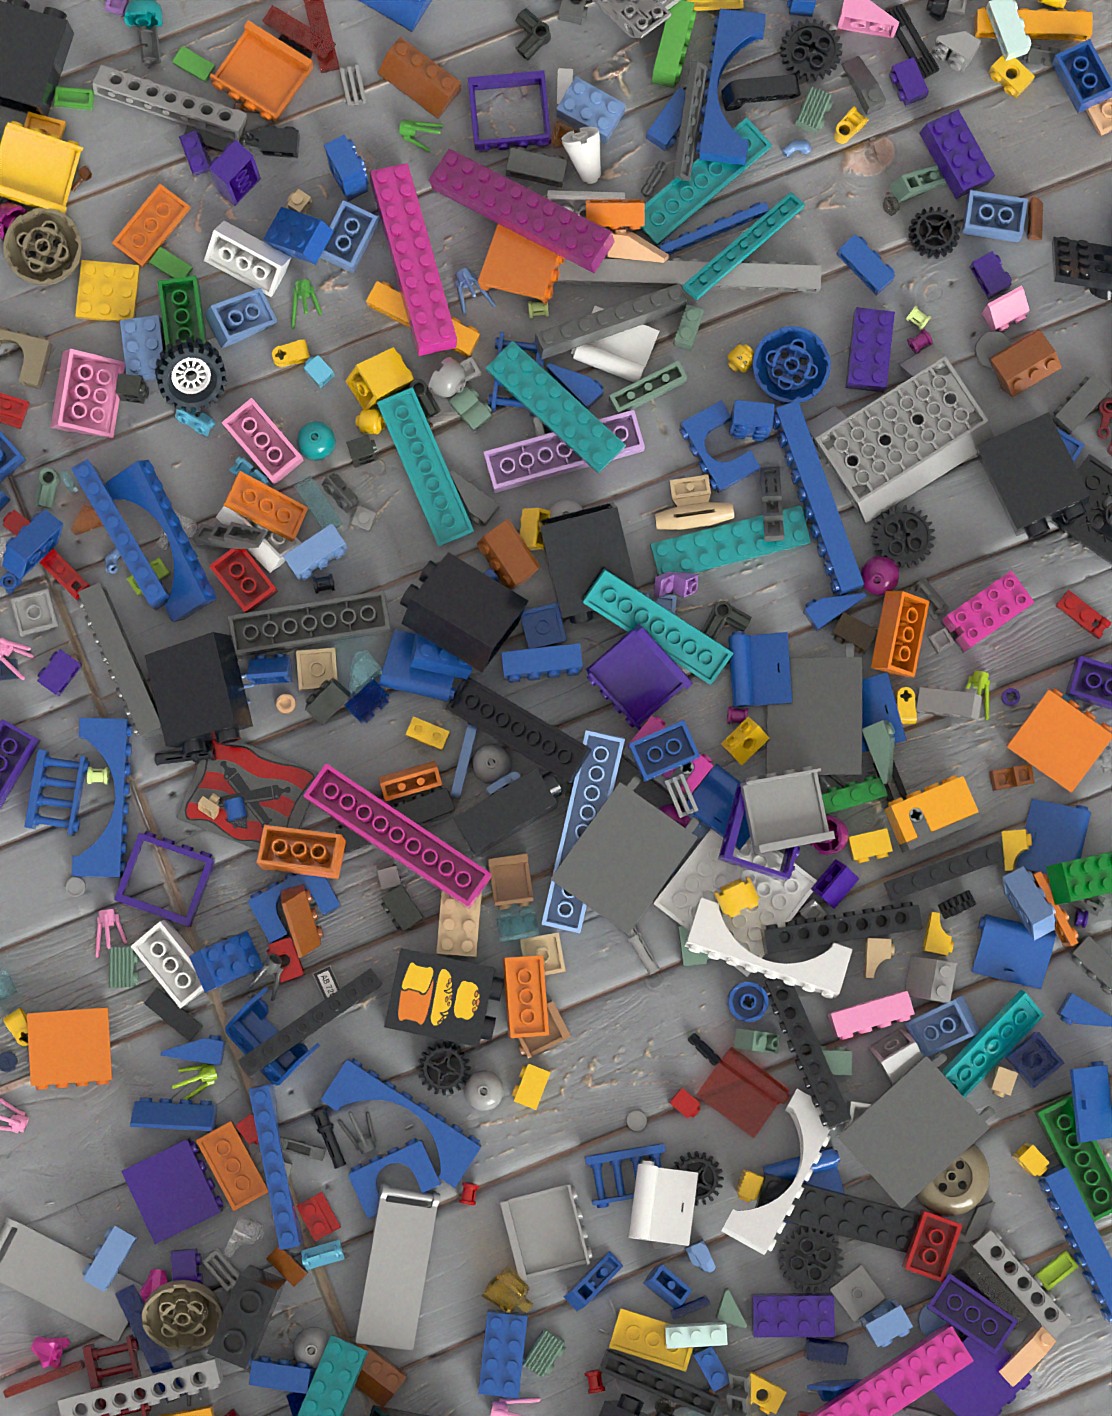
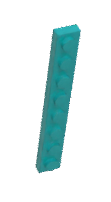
M790 192L685 282L683 289L697 301L804 208L805 203Z

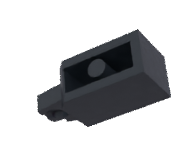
M265 125V127H260V130L245 132V144L258 147L265 156L298 158L300 134L299 130H296L294 127L286 126L283 129L277 128L274 125Z

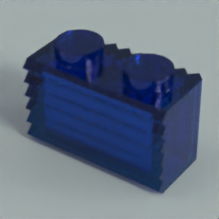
M372 679L344 706L361 724L364 721L367 724L375 717L373 713L378 708L382 710L389 704L388 699L390 696Z
M806 1337L804 1356L807 1360L811 1359L816 1362L819 1360V1362L823 1361L824 1363L827 1361V1363L831 1362L836 1365L839 1363V1365L843 1364L845 1366L847 1364L849 1345L844 1342Z

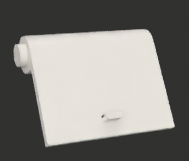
M594 306V309H593L592 313H595V312H598V311H601V310H604V309H603V308H600V307H598V306ZM640 325L574 348L571 354L574 355L573 359L635 383L641 380L660 331L646 325Z
M642 1161V1164H638L628 1237L689 1246L698 1173L658 1168L651 1161Z

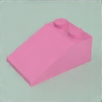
M843 0L837 29L893 39L899 21L870 0Z

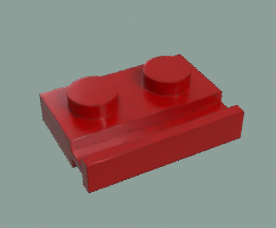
M0 393V423L21 429L30 405L29 401Z
M323 1191L296 1206L314 1241L341 1228Z

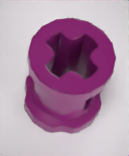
M925 329L921 330V333L916 337L907 339L909 347L915 354L919 353V350L924 346L933 344L931 336Z
M728 706L727 724L731 722L742 723L748 717V708L744 710L732 709L731 706Z

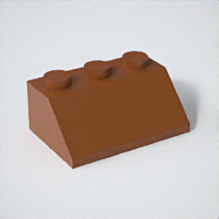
M1040 329L989 358L1002 390L1012 397L1062 368L1056 351Z
M509 519L488 532L477 543L480 552L488 560L491 569L500 578L501 584L510 590L526 583L541 568Z
M304 884L281 890V903L298 958L305 956L320 946L321 937H324L321 925L317 926L315 921L318 919L315 907L311 908L310 901H313L309 889H305Z
M355 1343L354 1345L369 1351L355 1386L380 1406L384 1407L407 1378L408 1374L372 1346Z

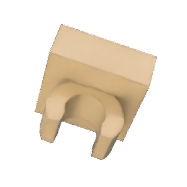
M213 793L208 800L203 796L198 802V810L215 819L219 814L218 803L220 802V797Z

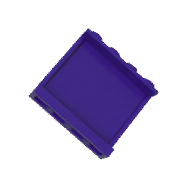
M640 623L586 669L588 673L587 679L593 686L597 684L601 688L599 692L606 700L610 698L614 702L612 705L619 714L623 712L627 716L625 718L627 723L632 728L636 726L638 730L641 729L640 725L684 686L688 689L693 685L690 678Z
M190 1138L121 1171L154 1244L166 1240L223 1211V1201L219 1195L216 1196L213 1190L216 1188L211 1177H207L205 1162L203 1159L199 1160L196 1153L199 1151L194 1141H190Z
M964 1335L960 1340L974 1361L932 1390L957 1416H999L1002 1412L1001 1408L1006 1403L1010 1404L1016 1398L1015 1394L1020 1389L1024 1390L1030 1384L1032 1376L1027 1373L1012 1387L999 1373L1000 1369L1012 1355L1002 1346L995 1356Z

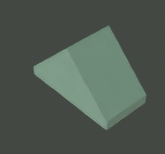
M725 1288L716 1313V1319L745 1328L747 1324L729 1289Z

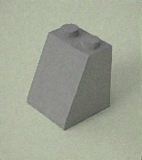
M911 956L905 991H908L909 997L950 1003L957 963Z
M903 1027L868 1047L891 1086L923 1058L917 1043Z

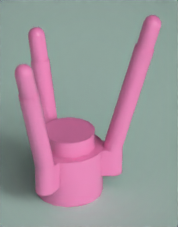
M0 638V660L21 680H24L25 677L4 656L8 657L14 651L34 658L33 654L21 650H30L31 648Z
M114 909L99 911V917H97L96 958L99 957L102 927H105L106 946L108 949L111 947L109 927L114 926V922L117 925L123 943L127 944V939L119 920V914H115Z
M0 1098V1103L17 1114H13L11 1118L0 1115V1120L9 1122V1126L0 1125V1130L19 1133V1131L24 1132L29 1117L25 1116L26 1112L20 1111Z
M500 1398L499 1401L493 1402L491 1416H522L508 1412L509 1406L506 1404L540 1402L541 1399Z

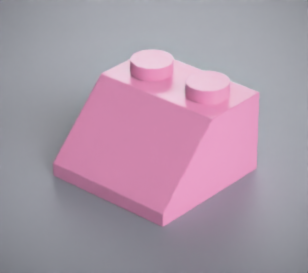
M1022 285L988 303L981 313L992 332H1003L1010 327L1009 324L1013 322L1018 324L1026 319V315L1030 310Z

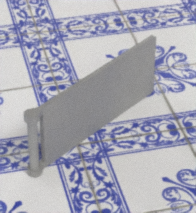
M381 1184L355 1335L356 1343L413 1350L440 1193H422L390 1188L388 1185ZM388 1195L429 1201L431 1206L428 1208L388 1202L386 1198Z
M7 1216L4 1221L5 1225L0 1233V1250L12 1227L18 1230L0 1263V1282L114 1341H119L141 1298L139 1291L143 1285L117 1273L107 1291L99 1290L83 1280L85 1275L82 1273L88 1263H93V1259Z

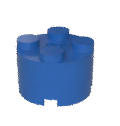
M741 982L735 985L727 997V1006L730 1013L736 1019L744 1022H753L760 1019L765 1014L769 1004L766 991L760 985L753 982ZM746 996L753 1001L750 1003V1007L743 1005Z

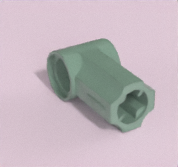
M45 468L39 474L40 482L35 505L52 509L57 485L60 483V476L53 469ZM53 473V481L47 483L46 476Z

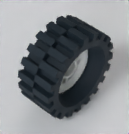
M186 337V342L183 343L181 339L175 340V346L169 343L166 346L167 352L161 351V360L157 359V368H155L158 388L162 397H166V402L169 405L174 403L175 408L178 410L184 406L185 412H191V408L194 407L196 412L201 411L200 406L203 405L208 409L211 407L210 401L216 403L219 400L218 394L223 395V386H226L227 382L222 357L219 356L218 350L216 348L212 349L211 344L207 341L204 345L200 338H196V342H192L191 337ZM189 370L195 371L191 376L186 375V372Z

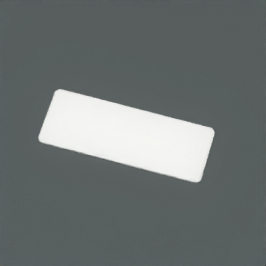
M558 69L557 104H560L573 82V69Z

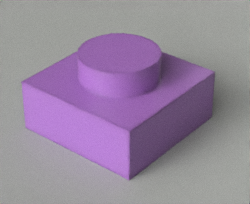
M107 0L104 9L107 12L124 17L129 0Z

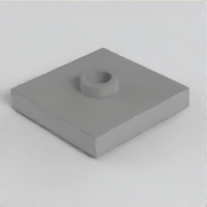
M48 588L10 599L20 637L59 627Z
M861 1264L829 1288L853 1322L886 1298Z

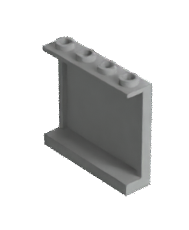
M813 766L803 767L802 772L796 773L795 769L783 771L784 775L777 776L776 773L765 774V778L759 780L758 776L746 778V782L740 784L754 854L835 839L834 831L829 832L817 774V772L821 771V768L814 769Z
M570 1183L500 1201L520 1282L528 1280V1278L585 1263L590 1264L589 1259L593 1258L590 1246L586 1247L584 1239L588 1238L585 1226L581 1227L579 1219L583 1217L580 1206L576 1207L574 1199H578L575 1187L571 1188Z

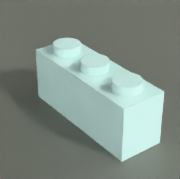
M989 1L985 9L1005 61L1027 54L1031 46V40L1029 35L1025 34V25L1022 17L1019 18L1016 1Z
M724 1321L664 1325L667 1349L728 1345L727 1327Z

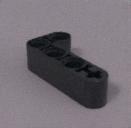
M782 75L734 80L721 90L725 111H734L741 108L745 103L794 99L799 97L801 92L797 75Z

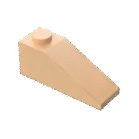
M625 228L612 231L615 242L609 250L607 257L663 263L669 259V254L635 233L626 231Z
M1043 1326L1029 1333L1000 1369L999 1373L1014 1387L1048 1353L1056 1343V1340Z

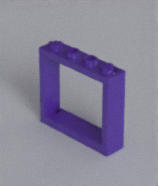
M544 70L468 77L475 150L488 152L490 149L508 150L509 147L527 148L529 145L543 147L551 143ZM529 85L540 86L544 134L488 140L479 139L475 99L476 90Z
M741 783L737 784L718 860L782 881L790 879L792 872L795 871V866H793L795 858L798 857L800 847L798 846L785 848L780 871L733 856L745 811Z
M145 831L144 834L139 833L114 900L191 927L216 860L211 858L212 854L204 851H201L200 854L192 852L193 847L182 844V847L174 845L175 841L165 837L163 841L156 839V834L148 831ZM144 841L206 863L186 917L124 895Z

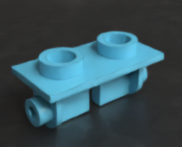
M184 406L180 410L176 409L175 418L180 423L190 426L198 434L209 437L210 428L213 429L216 425L213 418L203 412L197 417L198 412H196L195 408H191V412H185Z
M239 456L235 461L236 464L229 469L235 476L239 471H242L268 486L270 485V481L267 480L268 477L264 476L257 469L254 471L252 469L253 466L244 457L241 458Z
M340 1240L301 1250L302 1263L305 1265L306 1270L345 1259Z

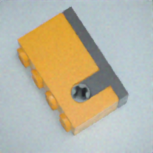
M957 775L942 780V785H939L937 782L923 788L925 791L921 793V790L906 795V800H903L901 797L887 803L889 807L885 808L884 811L897 842L900 844L902 853L982 820L964 776L957 778Z

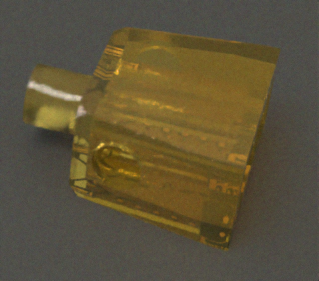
M506 1267L489 1281L482 1294L483 1298L507 1313L512 1312L517 1307L527 1313L533 1305L531 1301L525 1298L530 1290L529 1286L509 1267Z

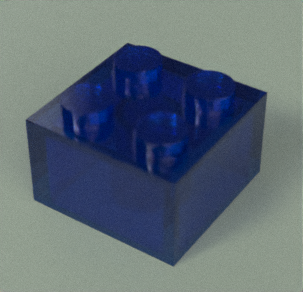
M1036 1031L1005 1056L1029 1088L1033 1089L1064 1064L1063 1060L1040 1032Z

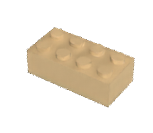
M442 891L437 954L477 957L482 892L472 907L468 909Z

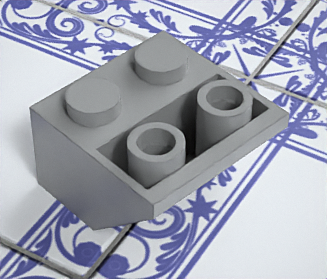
M966 31L938 36L931 53L937 60L945 61L953 70L963 73L975 56L981 40Z

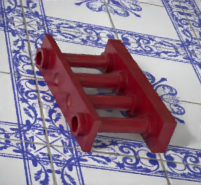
M133 1334L126 1337L127 1343L98 1349L94 1348V1343L82 1348L91 1390L102 1387L101 1380L104 1377L133 1371L134 1378L142 1376L137 1356L139 1344L137 1338L134 1339ZM129 1351L131 1363L106 1369L98 1367L97 1360L100 1357ZM138 1388V1395L145 1397V1390ZM99 1398V1406L105 1408L106 1401L103 1398ZM145 1403L141 1404V1408L136 1410L122 1409L120 1414L114 1416H122L141 1411L142 1416H148L151 1406Z

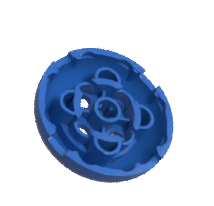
M796 326L781 327L767 334L758 344L753 357V374L760 389L773 400L786 404L795 401L802 403L816 396L825 386L831 369L830 355L823 341L810 330ZM782 352H787L789 357L787 359L781 358L780 354ZM805 358L807 364L804 366L800 365L799 359ZM788 365H792L794 369L789 370ZM777 369L781 370L782 376H776L774 371ZM794 376H799L801 381L795 383L792 379Z

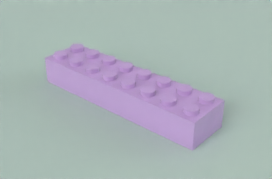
M634 410L599 419L626 444V447L613 460L644 452L645 445ZM553 432L483 452L494 493L590 467Z

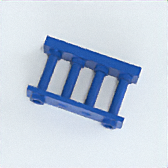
M500 332V337L495 339V349H498L497 356L503 351V348H506L512 342L504 340V332ZM513 341L522 350L537 353L535 362L542 368L544 367V359H541L535 343ZM494 379L493 394H489L488 406H491L492 412L496 411V405L526 408L517 399L497 397L498 386L502 385Z
M37 750L25 828L36 830V825L44 824L68 828L67 834L75 835V831L78 832L80 820L77 819L84 778L88 767H90V761H87V757L81 756L80 762L51 758L48 751ZM51 765L77 769V780L70 781L48 777L45 775L46 767ZM51 785L75 789L73 801L44 797V794H42L43 786ZM44 804L70 808V820L41 816V814H38L39 807Z
M664 1143L585 1156L586 1165H590L593 1168L598 1199L592 1200V1204L597 1205V1208L608 1207L611 1202L633 1199L634 1193L625 1194L620 1164L622 1159L630 1158V1161H632L636 1181L638 1164H641V1156L649 1155L652 1158V1162H654V1166L662 1168L660 1156H662V1152H665ZM610 1161V1165H613L618 1196H605L601 1166L604 1162Z

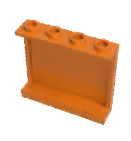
M248 20L244 25V33L215 75L210 74V79L214 88L219 91L223 89L233 100L243 102L247 109L251 111L255 109L263 119L276 123L314 68L313 61Z
M498 224L482 267L478 284L481 290L489 291L491 287L541 299L543 304L547 305L548 299H551L553 296L554 282H557L559 278V266L564 263L565 258Z
M1048 688L1045 695L1006 746L1072 793L1111 741L1112 728L1104 722L1102 724L1096 722L1095 719L1097 717L1089 711L1084 713L1079 710L1080 705L1072 699L1068 702L1062 698L1064 694L1056 688L1053 690Z
M109 1007L27 1014L31 1086H36V1090L48 1089V1085L56 1084V1088L68 1087V1083H76L77 1087L89 1086L88 1082L96 1081L97 1085L109 1084V1080H113Z

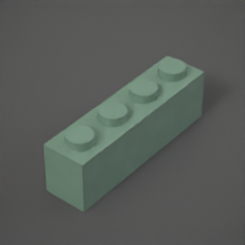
M678 360L609 395L608 401L616 415L631 411L685 384L687 376Z

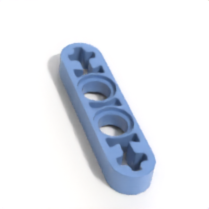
M470 723L467 725L450 797L457 799L461 798L477 733V727Z

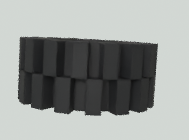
M967 890L937 906L945 920L976 905V902L970 890Z

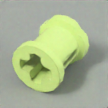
M528 301L530 318L539 315L549 317L548 302L547 305H544L543 302Z
M915 306L906 320L912 321L921 331L931 316H926L918 310V306Z
M88 767V784L92 782L109 784V767H105V769Z

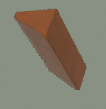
M1032 197L1028 203L1027 239L1042 240L1043 203L1038 198Z
M279 1246L266 1258L293 1287L308 1274V1271L286 1249L280 1250Z

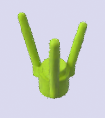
M974 671L973 676H969L965 689H970L973 684V688L977 689V694L981 696V692L985 687V720H989V674L983 671Z
M208 1063L179 1068L178 1072L201 1071H199L197 1076L172 1085V1088L175 1089L199 1079L202 1082L206 1081V1083L183 1098L190 1099L206 1087L215 1084L214 1080L218 1079V1075L213 1064L208 1065Z

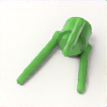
M403 119L399 127V134L404 135L403 140L410 141L421 149L430 152L428 147L411 138V136H415L417 130L440 134V130L427 127L442 128L443 124Z
M307 279L295 282L291 318L292 329L295 328L298 298L302 299L304 313L307 314L306 298H309L311 294L318 314L322 315L314 287L310 286V281Z

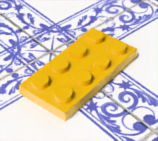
M624 1308L619 1310L609 1343V1348L684 1372L687 1370L693 1347L667 1349L664 1325H670L671 1323Z

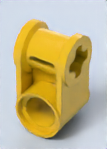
M854 106L837 124L833 135L835 141L840 144L847 143L866 125L869 118L860 114L857 111V107ZM839 130H845L848 134L842 135Z
M297 340L275 347L272 351L274 364L278 367H285L306 362L310 358L306 340ZM282 353L284 359L280 360L278 354Z
M909 687L899 688L895 693V699L902 725L916 724L915 693ZM904 691L906 694H909V698H906V702L904 701V698L900 697L901 694H904Z
M19 1007L5 1016L3 1021L17 1043L21 1046H28V1040H23L25 1034H28L27 1015Z

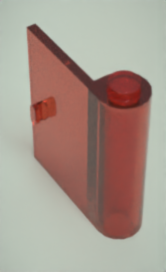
M731 1046L696 1096L752 1138H755L774 1109L780 1103L784 1105L789 1099L790 1094L788 1092L790 1089Z

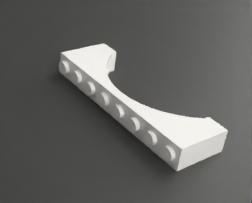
M704 898L699 900L685 943V947H688L691 952H702L708 954L707 956L711 959L719 960L720 958L726 960L727 964L746 967L745 969L749 972L756 973L758 971L764 973L765 977L784 980L783 982L787 985L794 986L796 984L802 986L803 990L819 992L825 998H836L840 994L852 949L833 943L825 953L804 962L783 964L767 961L750 953L736 941L722 919L719 903Z
M796 1089L785 1110L790 1113L794 1121L800 1142V1163L792 1185L780 1197L769 1204L745 1211L733 1209L721 1230L765 1255L767 1250L772 1251L777 1241L774 1237L777 1232L781 1234L786 1224L783 1222L785 1216L791 1215L795 1207L792 1204L794 1198L799 1199L804 1190L801 1187L803 1181L808 1182L813 1172L810 1169L812 1164H817L822 1155L819 1150L822 1146L826 1147L831 1138L828 1135L830 1130H828L827 1126L823 1127L819 1115H821L819 1107H814L811 1100L812 1096L799 1089ZM826 1104L824 1105L827 1111L835 1110Z

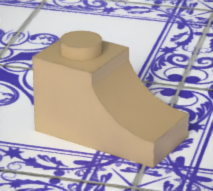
M865 938L864 978H874L878 965L885 959H891V955H894L895 945L891 943V939Z

